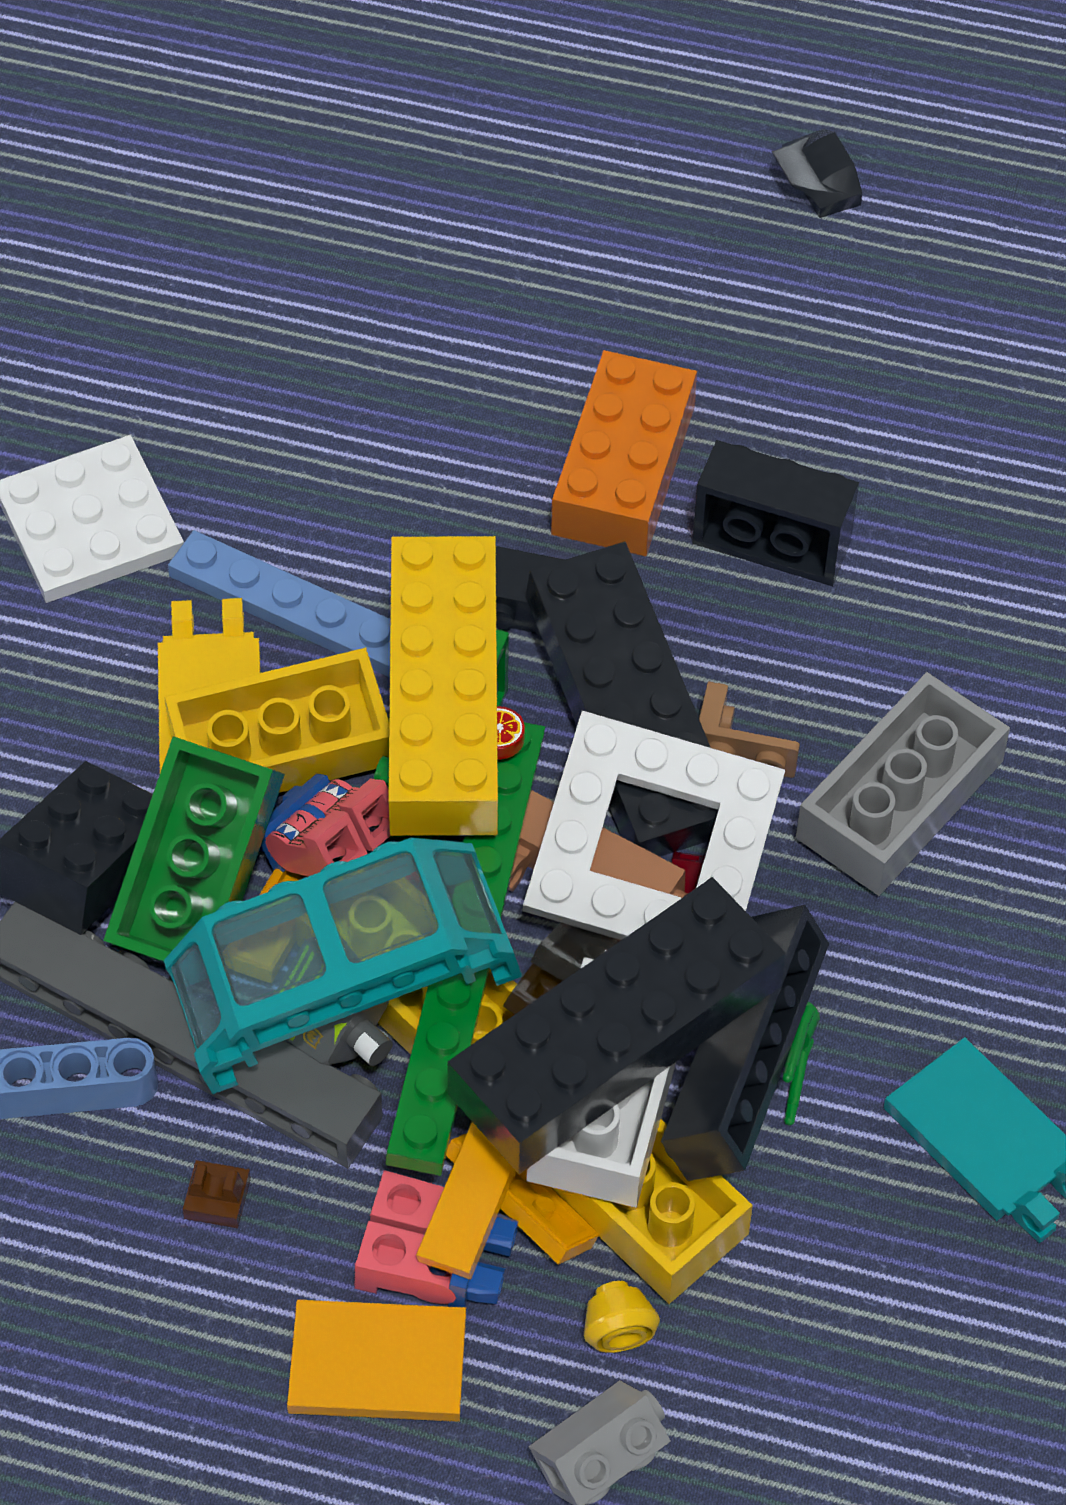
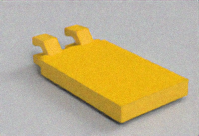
M242 598L222 599L223 633L194 635L192 600L171 601L173 636H163V642L158 643L160 772L172 740L164 696L261 673L259 638H254V632H244Z

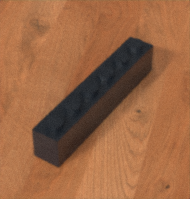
M806 905L752 916L759 926L786 953L782 985L700 1044L661 1139L667 1155L674 1160L687 1181L746 1170L829 946V942Z

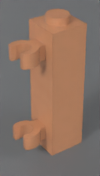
M533 790L509 885L510 891H514L518 886L527 867L534 870L554 801ZM604 827L602 828L590 871L681 898L688 894L684 892V869ZM606 935L602 937V940L613 946L621 941Z

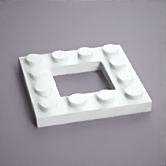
M582 711L522 911L622 940L681 899L678 896L590 871L617 780L718 809L696 888L713 877L746 911L785 769Z

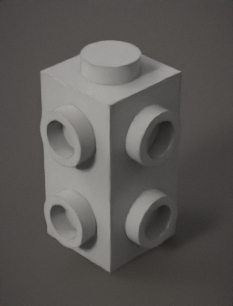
M619 1380L531 1444L529 1449L552 1492L572 1505H585L603 1498L608 1493L610 1486L630 1471L638 1470L649 1464L653 1460L655 1453L671 1441L660 1422L665 1418V1414L657 1399L649 1391L643 1390L641 1392Z

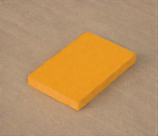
M297 1300L287 1402L288 1414L460 1422L466 1307Z

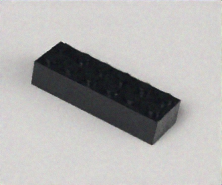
M626 541L530 570L525 597L577 725L581 712L586 711L711 748ZM619 780L616 781L609 804L621 837L659 857L710 841L718 809Z
M711 877L447 1062L448 1095L515 1171L521 1174L780 988L786 953L735 899Z

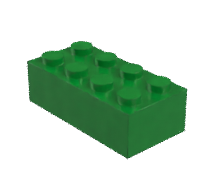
M173 736L103 941L164 961L203 916L216 912L219 907L228 902L242 901L285 774ZM226 947L220 948L222 956L225 953Z

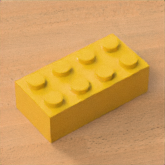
M366 648L164 696L171 737L174 736L284 773L285 776L279 793L289 791L294 786H303L316 774L327 775L329 780L374 770L377 768L382 756L389 757V720Z

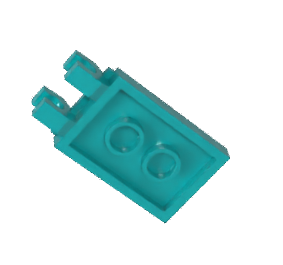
M965 1037L885 1098L884 1109L996 1221L1005 1214L1008 1216L1011 1214L1014 1220L1038 1243H1041L1056 1231L1057 1225L1054 1221L1059 1218L1060 1213L1039 1191L1051 1183L1066 1199V1134Z

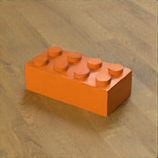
M603 350L552 498L551 535L602 547L626 541L630 553L647 556L695 408L696 370Z

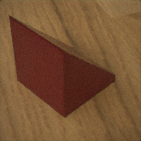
M674 851L672 863L685 870L684 892L690 893L696 889L705 855Z

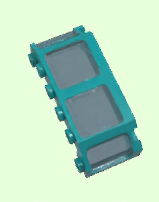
M409 838L401 842L381 844L372 853L348 862L338 861L325 866L319 873L298 881L278 883L268 892L245 901L228 902L219 907L216 912L203 916L164 959L165 967L176 987L196 1048L194 1056L199 1072L212 1094L239 1085L232 1065L245 1061L248 1067L258 1064L255 1051L462 973L466 984L476 981L473 973L490 968L497 986L522 977L473 844Z

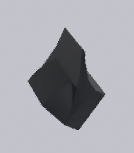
M822 129L782 144V148L771 151L791 186L805 193L819 218L861 206L863 193L855 164L835 132Z

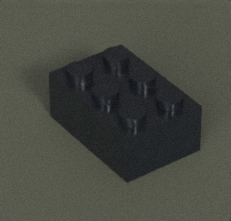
M716 440L697 483L692 544L833 587L851 543L859 482L847 479L837 473H827L806 467L790 459H780L759 453L743 445H733Z
M87 761L83 762L0 838V894L82 935L117 900L153 794Z

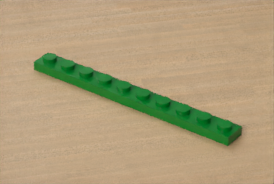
M525 722V739L521 750L512 757L497 759L498 835H465L464 843L473 844L501 919L545 734V726ZM476 880L452 888L449 901L460 927L471 932L496 933ZM490 968L473 973L476 981L466 984L462 973L428 985L387 1149L386 1165L438 1176L442 1175L458 1107L455 1101L448 1095L447 1062L473 1043Z

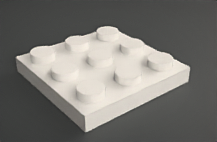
M131 435L0 480V506L46 603L172 559L184 544Z

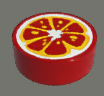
M497 706V759H506L517 754L523 747L525 725L522 717L516 711L507 707Z

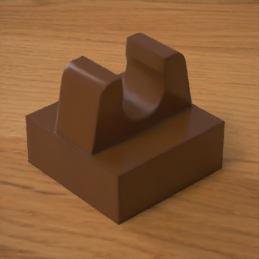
M196 1160L183 1206L184 1219L239 1228L251 1181L250 1169Z

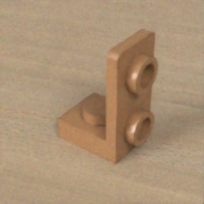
M708 681L699 720L710 747L785 769L784 777H795L800 744L796 741L733 730L732 724L735 707L726 705L728 685Z

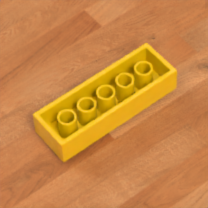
M496 536L391 537L390 836L498 835Z

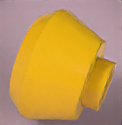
M613 1281L603 1284L596 1289V1295L587 1304L584 1339L588 1344L600 1352L615 1353L639 1347L653 1338L659 1326L660 1318L639 1288L628 1286V1283L625 1281Z

